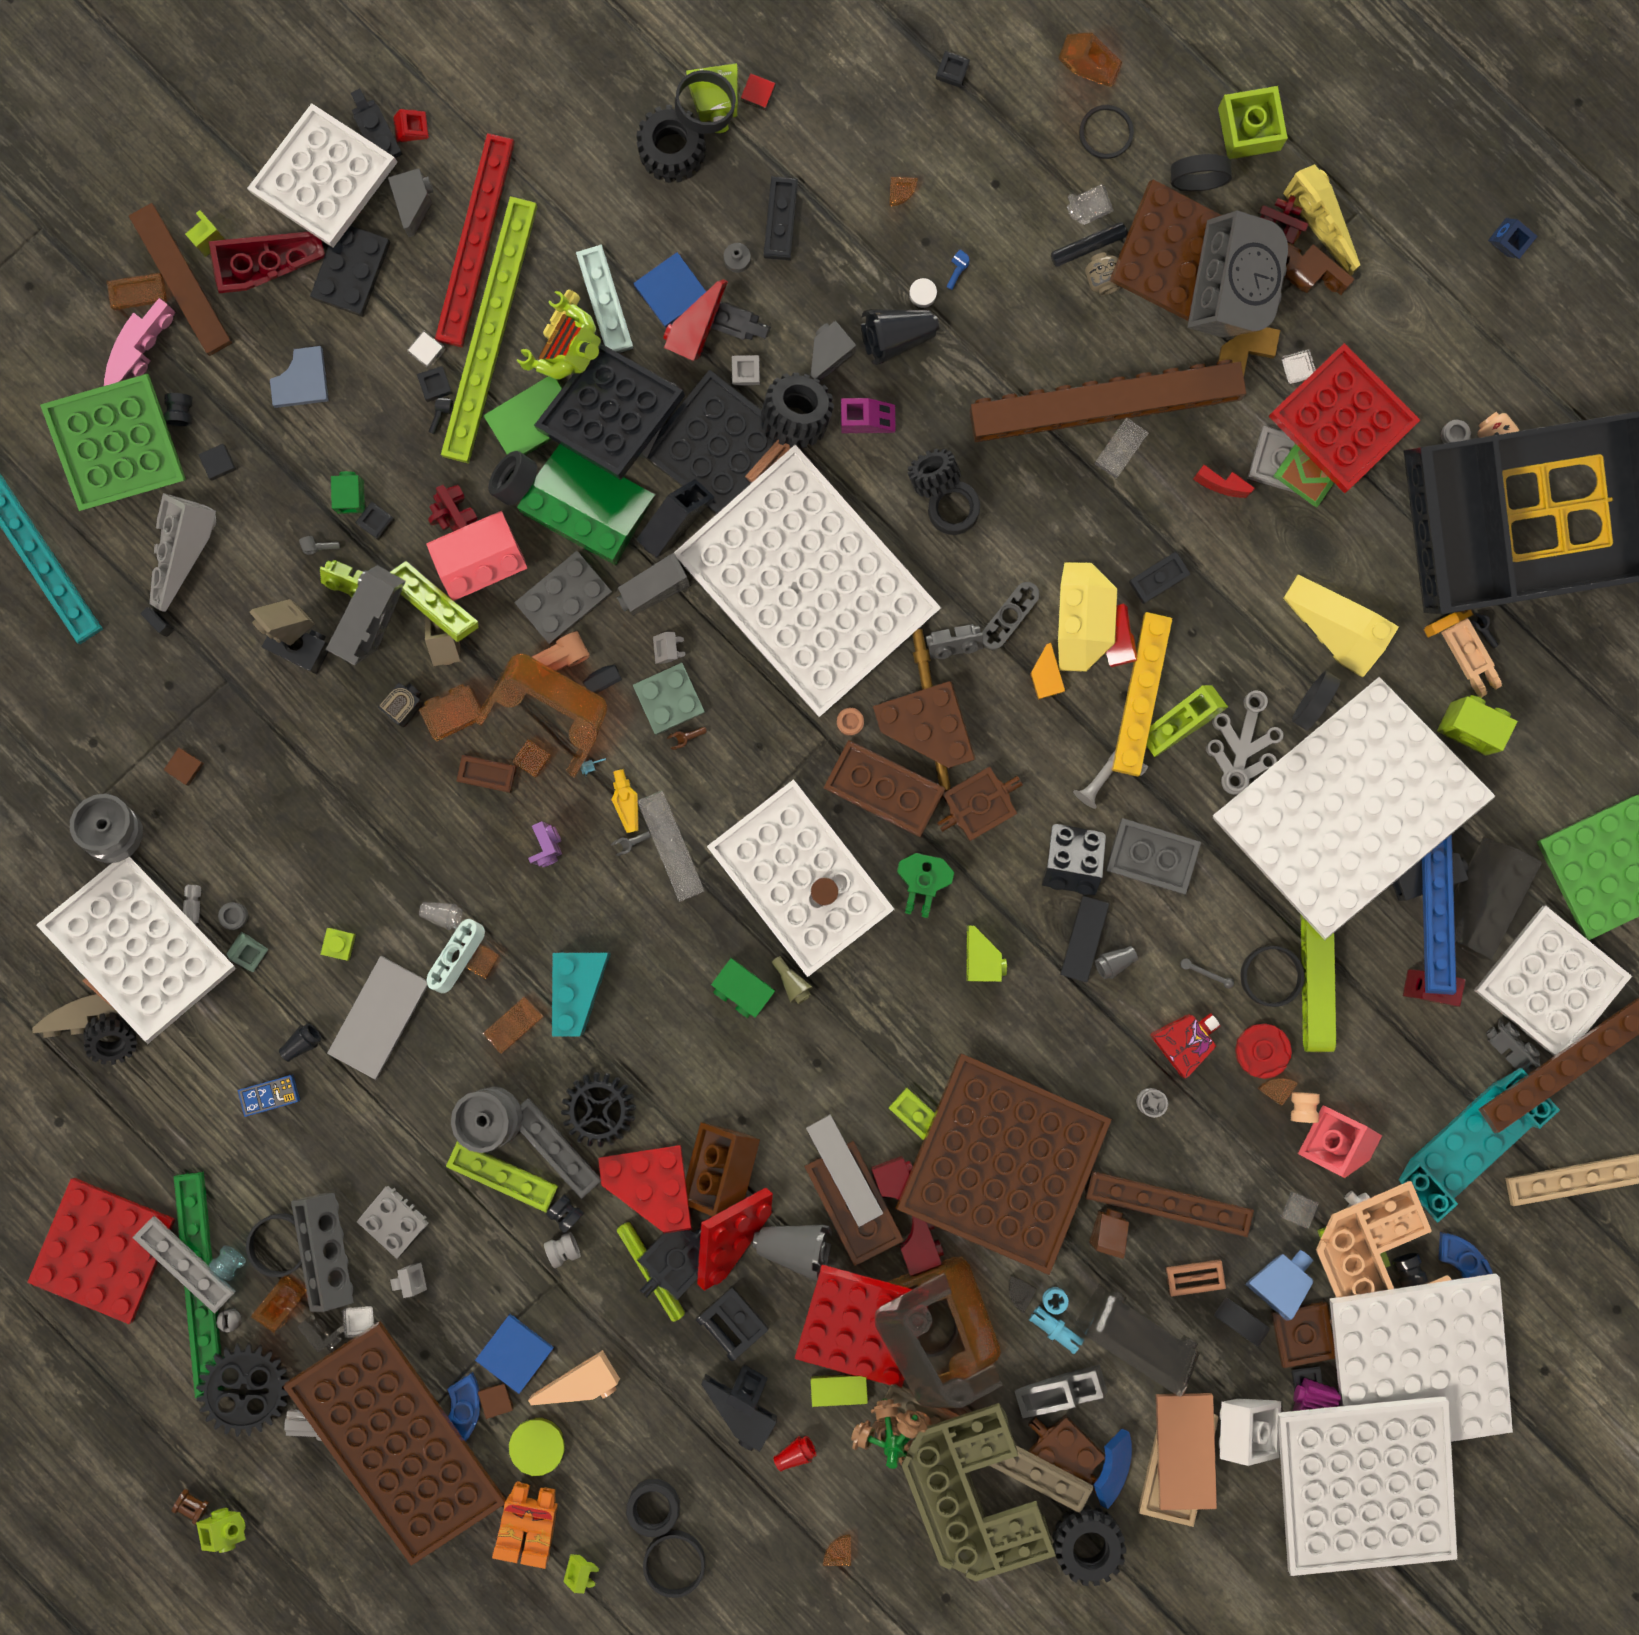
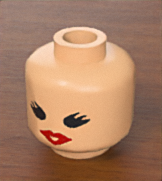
M1495 412L1478 425L1481 429L1477 435L1481 438L1517 432L1519 429L1506 413L1498 414Z

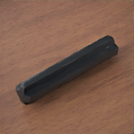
M1120 222L1059 248L1051 253V260L1058 267L1121 240L1127 235L1126 227Z

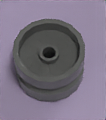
M109 794L93 795L83 800L74 809L70 819V833L73 840L95 860L100 862L116 863L130 857L138 849L143 838V826L139 817L117 796Z
M493 1086L466 1094L455 1105L451 1117L453 1135L460 1145L469 1151L479 1153L492 1151L508 1144L516 1137L522 1124L521 1107L514 1095L504 1088Z

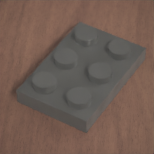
M576 551L514 603L551 645L613 593L580 553Z
M1121 818L1105 871L1186 895L1201 842Z

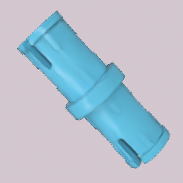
M1037 1306L1033 1311L1035 1314H1031L1028 1320L1045 1331L1049 1339H1055L1070 1350L1072 1354H1075L1079 1349L1078 1346L1083 1344L1084 1339L1064 1326V1321L1061 1319L1056 1320L1040 1306Z

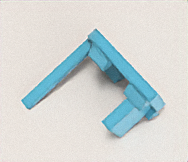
M606 758L592 762V760L584 762L585 760L582 759L579 763L582 774L587 775L588 772L595 771L593 764L604 761Z

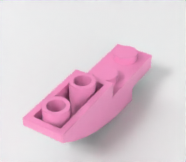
M160 298L143 319L133 313L124 325L109 357L104 386L144 375L147 371L150 360L143 353L153 347L158 334L162 329L169 327L176 313Z

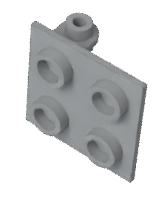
M387 1186L357 1220V1223L397 1259L429 1223L425 1220L426 1216H423L417 1210H412L414 1208L413 1204L410 1207L406 1205L407 1199L402 1201L403 1197L395 1188L391 1189Z

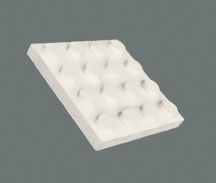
M311 103L247 189L253 195L334 248L397 164V161L392 155Z
M1542 906L1474 991L1555 1056L1587 1033L1632 976L1547 906Z

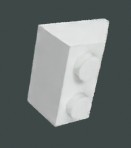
M1233 1399L1222 1402L1220 1410L1221 1435L1219 1438L1220 1459L1250 1466L1279 1458L1280 1444L1277 1413L1281 1412V1401Z

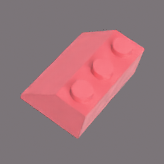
M502 510L427 543L439 577L453 601L527 569L525 558Z

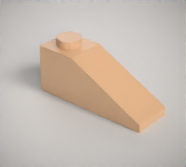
M602 1350L533 1393L528 1401L530 1405L593 1400L600 1395L602 1398H606L617 1390L615 1386L620 1378Z

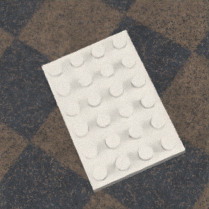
M794 779L707 846L807 977L894 910ZM820 878H829L838 887L837 899L830 905L817 904L811 896V887Z
M130 857L110 864L37 924L38 928L147 1044L236 969Z

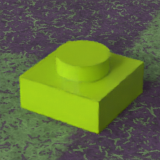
M327 928L320 955L350 961L356 934Z

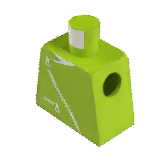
M737 63L686 71L688 75L694 71L709 70L725 77L735 91L736 104L733 117L738 115ZM695 82L688 85L700 121L715 122L724 118L731 109L729 97L719 86L710 82ZM728 125L722 130L715 133H723L728 131Z

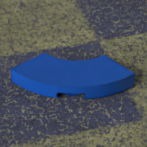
M1440 1232V1261L1449 1263L1457 1268L1462 1278L1493 1274L1489 1263L1474 1245L1458 1236Z
M473 1372L447 1389L451 1398V1412L448 1418L465 1442L472 1434L478 1422L481 1409V1401L478 1395L480 1389Z
M1121 1429L1104 1446L1105 1463L1101 1475L1094 1483L1100 1505L1107 1509L1118 1497L1130 1468L1132 1443L1130 1433L1124 1429Z

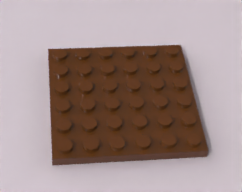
M959 1054L895 1209L1050 1275L1112 1119L964 1054Z

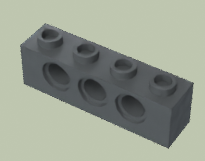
M335 1193L317 1194L291 1201L310 1312H325L354 1303L352 1296L353 1285L349 1279V1262L344 1250V1233L340 1226L339 1204L335 1198ZM319 1219L321 1220V1228L318 1225ZM324 1247L326 1248V1255H325V1256H324V1254H323V1249H324ZM329 1274H330V1276H331V1282H330V1284H329V1282H328V1276H329Z

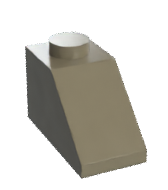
M425 615V642L433 666L450 665L454 662H459L460 641L456 642Z

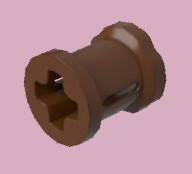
M184 1489L171 1512L175 1514L179 1512L190 1518L192 1524L197 1525L196 1522L201 1520L210 1502L207 1500L202 1502L190 1495L189 1490Z

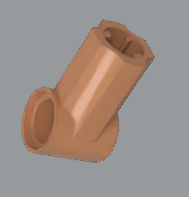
M578 631L563 636L556 641L554 646L532 656L531 659L541 678L544 679L567 666L572 667L585 661L590 657V654Z

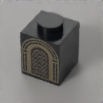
M398 683L378 708L395 723L404 728L425 702L419 698L422 693L410 683L407 686Z

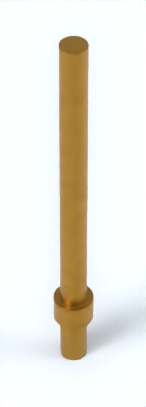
M917 629L912 634L915 647L913 656L915 664H918L922 690L933 687L928 663L931 659L929 650H926L923 629ZM935 761L939 785L946 788V790H950L947 767Z

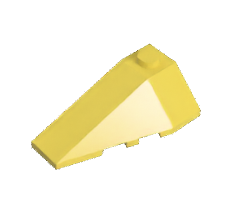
M1300 575L1296 576L1283 598L1301 620L1307 623L1314 631L1318 640L1322 644L1324 643L1332 652L1336 661L1361 677L1366 675L1382 655L1399 628L1379 614Z

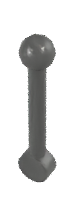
M1182 959L1180 962V966L1183 969L1194 970L1223 983L1228 989L1234 986L1233 979H1225L1192 964L1189 959Z

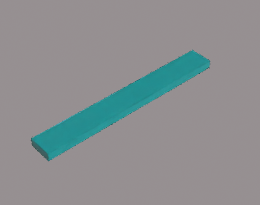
M0 474V527L78 644H82L102 631L103 628Z

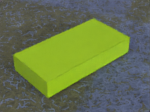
M854 1375L811 1377L812 1407L868 1404L866 1377Z

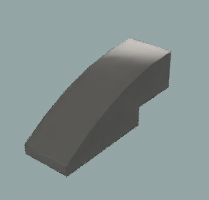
M1095 1365L1015 1390V1395L1022 1418H1028L1074 1408L1079 1403L1102 1399L1108 1390L1100 1365Z

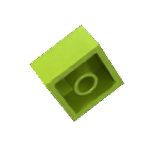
M1278 86L1224 95L1218 110L1226 153L1229 159L1281 151L1288 137Z
M1470 695V697L1467 696L1450 703L1437 732L1486 756L1504 750L1518 721L1510 718L1511 714L1501 708H1495L1494 710L1486 706V701L1482 698Z

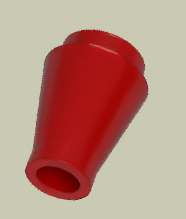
M798 1436L779 1454L775 1455L773 1460L777 1469L782 1472L792 1467L811 1463L812 1458L816 1457L817 1453L813 1442L808 1436L803 1438Z

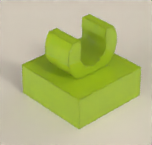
M570 1554L563 1582L574 1593L584 1594L586 1587L591 1588L595 1586V1582L589 1578L590 1572H598L599 1568L594 1563L587 1562L581 1555Z

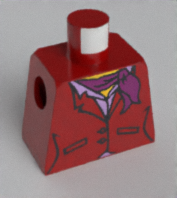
M1211 1013L1199 1022L1193 1015L1187 1014L1152 1032L1150 1037L1179 1075L1187 1078L1216 1047L1209 1035L1218 1029L1220 1024Z

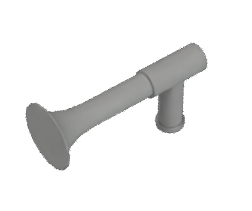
M1115 751L1088 787L1080 791H1073L1080 801L1091 808H1097L1095 804L1096 794L1113 772L1111 770ZM1142 764L1140 776L1147 770L1148 765Z

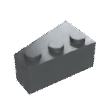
M378 565L368 571L365 570L359 577L357 583L359 586L351 598L326 650L353 665H356L377 651L406 581Z

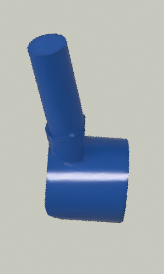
M959 250L951 260L957 267L946 286L950 290L953 289L962 271L969 265V256L962 250Z

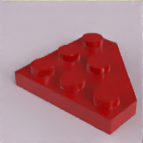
M680 1145L598 1158L601 1185L664 1234L692 1229L682 1148Z
M767 1188L758 1191L701 1223L697 1284L704 1291L726 1279L753 1241L756 1231H760L771 1215L773 1193Z

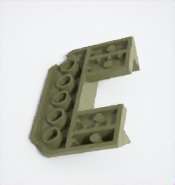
M1000 1403L927 1426L926 1432L920 1431L916 1438H914L902 1462V1468L940 1566L949 1570L951 1568L958 1570L974 1581L986 1579L1056 1556L1045 1516L1041 1514L1037 1501L986 1517L970 1476V1471L1018 1456V1450L1008 1426L1007 1415Z

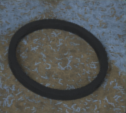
M1101 105L1091 109L1084 116L1079 130L1083 147L1091 155L1101 159H1111L1123 154L1130 146L1134 134L1130 117L1122 109L1113 105ZM1102 110H1110L1120 114L1127 122L1129 128V138L1125 146L1119 151L1110 154L1099 153L1093 150L1084 137V125L1087 119L1092 114Z

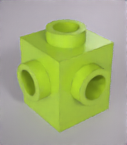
M221 1508L211 1512L212 1517L196 1522L202 1551H219V1553L235 1549L236 1543L246 1540L244 1534L245 1522L240 1512Z

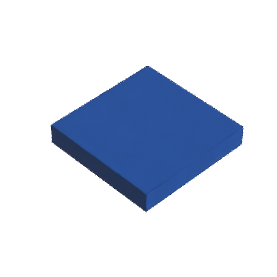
M678 252L634 282L635 288L665 329L669 324L672 325L701 295L706 293V290Z
M509 1314L475 1361L519 1394L554 1347Z

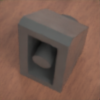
M419 168L388 177L401 222L408 237L415 235L432 204L429 193H433L430 179L428 176L424 177Z
M836 320L830 325L828 323L824 324L815 333L817 336L814 338L811 379L813 380L817 378L822 381L856 353V344Z

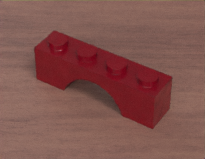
M902 1156L871 1167L883 1197L900 1199L912 1170L911 1162H905ZM913 1216L911 1231L904 1242L899 1245L910 1276L941 1265L939 1257L944 1255L939 1239L933 1241L930 1230L935 1229L934 1225Z

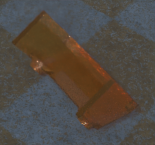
M524 653L515 654L507 662L475 721L482 726L495 701L505 707H515L521 703L526 693L574 720L569 730V739L579 749L566 771L575 778L596 741L607 713L606 701L601 696Z
M952 1257L941 1261L942 1264L911 1276L909 1273L888 1281V1283L906 1288L918 1285L920 1292L931 1294V1302L947 1298L965 1347V1351L955 1354L950 1359L949 1372L924 1381L928 1396L970 1381L999 1359L1001 1353L971 1267L962 1257Z

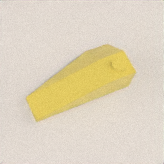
M1314 164L1298 171L1283 194L1287 199H1289L1290 195L1296 196L1294 205L1303 208L1300 213L1301 217L1308 223L1309 227L1343 270L1351 276L1359 268L1360 263L1333 188L1329 183V178L1323 170H1319Z

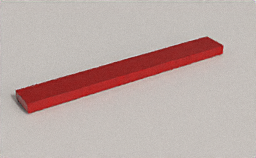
M487 133L435 337L437 342L463 348L514 147L513 139Z

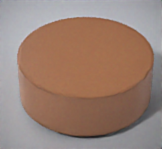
M846 708L839 713L837 727L844 735H856L863 728L864 718L859 710Z

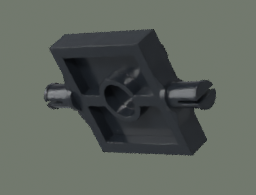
M701 1227L695 1233L690 1230L662 1233L637 1259L647 1270L651 1278L639 1290L643 1296L648 1299L660 1287L665 1289L675 1300H678L698 1279Z

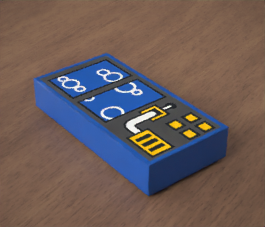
M293 1075L238 1090L244 1117L300 1101Z

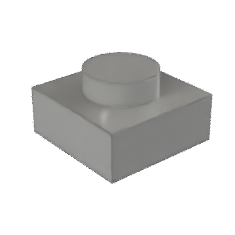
M759 355L732 356L733 385H760Z

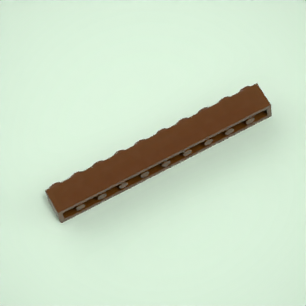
M1223 360L1217 362L1216 366L1206 367L1205 364H1197L1185 371L1171 368L1164 370L1163 374L1153 376L1151 372L1136 375L1134 379L1125 380V377H1115L1110 379L1109 383L1098 384V381H1089L1083 383L1082 387L1072 388L1071 385H1064L1055 388V391L1046 393L1043 389L1029 392L1027 396L1018 397V394H1008L1002 396V400L991 401V398L978 399L970 407L974 442L1241 401L1246 395L1241 362L1233 363L1232 360Z

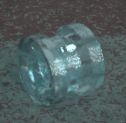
M225 1245L221 1248L218 1258L212 1259L209 1266L218 1276L231 1281L235 1276L236 1269L241 1268L246 1261L239 1252Z

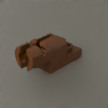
M1288 243L1287 271L1284 277L1301 291L1308 293L1321 278L1330 291L1342 295L1354 281L1352 276L1314 244L1302 255L1301 249Z

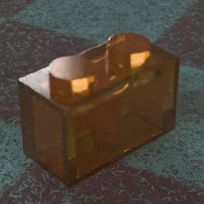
M463 684L449 690V695L441 699L439 696L433 697L424 702L425 707L419 709L434 740L440 741L487 718L473 688L469 685L466 687Z

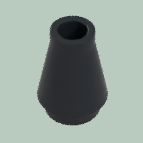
M309 1023L304 1026L300 1025L279 1049V1053L284 1060L290 1062L295 1057L316 1048L318 1042L321 1041V1036L313 1025Z

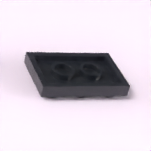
M349 226L334 248L330 245L328 246L310 297L315 301L363 317L391 242L389 239Z

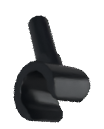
M442 397L436 400V412L428 432L435 434L442 418V413H452L453 400Z
M1475 613L1478 621L1469 619L1474 629L1481 631L1492 648H1496L1499 644L1488 628L1490 625L1489 617Z

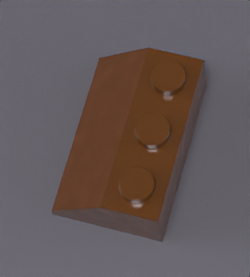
M700 1122L686 1176L689 1207L713 1217L744 1200L760 1139L742 1132Z

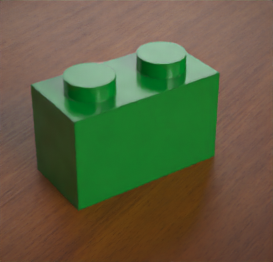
M730 958L711 984L715 988L713 993L725 1002L728 999L732 1000L737 1004L735 1010L746 1018H749L750 1015L756 1018L776 991L733 958Z

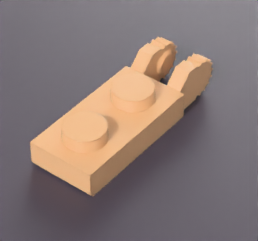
M1468 618L1441 632L1468 680L1470 679L1472 688L1479 697L1487 695V689L1479 677V674L1484 671L1489 684L1494 689L1502 686L1501 680L1493 667L1495 665Z

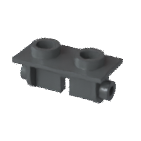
M974 624L954 628L956 637H951L949 629L930 632V635L926 636L930 659H946L951 655L970 654L983 649V634L980 631L979 625L974 626Z
M1499 1018L1498 1029L1496 1030L1492 1027L1486 1032L1487 1041L1501 1054L1509 1048L1512 1050L1505 1058L1516 1070L1522 1068L1526 1073H1529L1533 1068L1532 1063L1537 1068L1540 1066L1538 1057L1540 1053L1530 1042L1525 1044L1518 1037L1520 1036L1519 1031L1510 1022L1506 1024Z

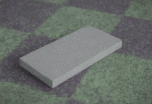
M380 956L327 1054L375 1080L378 1079L428 987L427 980Z

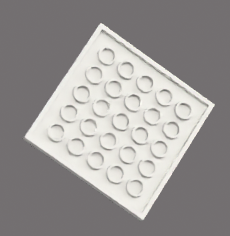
M1497 1274L1330 1299L1338 1387L1341 1396L1340 1406L1445 1396L1449 1401L1451 1442L1513 1432L1501 1285Z
M1445 1396L1277 1413L1287 1564L1290 1576L1457 1559L1449 1401Z

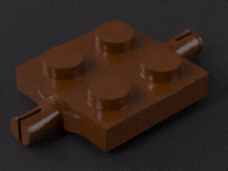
M988 767L946 791L943 797L949 806L951 815L937 821L938 826L949 822L942 826L940 830L944 832L946 829L957 824L964 831L970 842L1015 816L1017 812L1010 801L1009 793L1023 786L1021 781L1011 786L1020 780L1019 777L1016 776L1003 784L996 778L991 767Z
M1066 1414L1056 1424L1048 1428L1036 1416L1033 1417V1421L1030 1420L1028 1425L1039 1437L1028 1452L1093 1485V1491L1096 1493L1094 1483L1097 1481V1478L1092 1473L1105 1459V1454Z

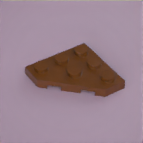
M951 681L873 706L881 733L948 768L976 760Z

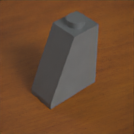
M675 553L618 587L621 595L617 599L623 611L629 610L632 616L690 587V584Z

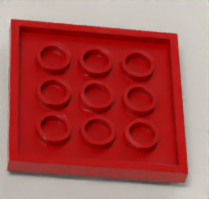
M1345 343L1269 415L1278 427L1344 493L1355 485L1420 421Z
M72 1178L27 1283L124 1323L131 1324L135 1319L158 1263L133 1237L153 1216L157 1217L169 1230H172L176 1219L77 1178Z
M821 1265L795 1359L854 1376L866 1377V1379L883 1384H896L902 1387L930 1303L931 1294Z

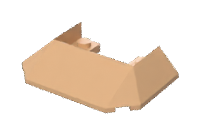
M1406 1182L1331 1215L1316 1251L1336 1298L1394 1289L1380 1254L1432 1232L1412 1182ZM1446 1275L1430 1283L1450 1281L1452 1279Z

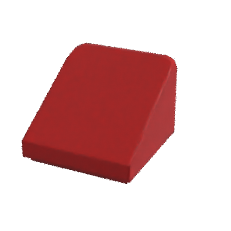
M399 109L394 115L396 142L428 139L426 112Z

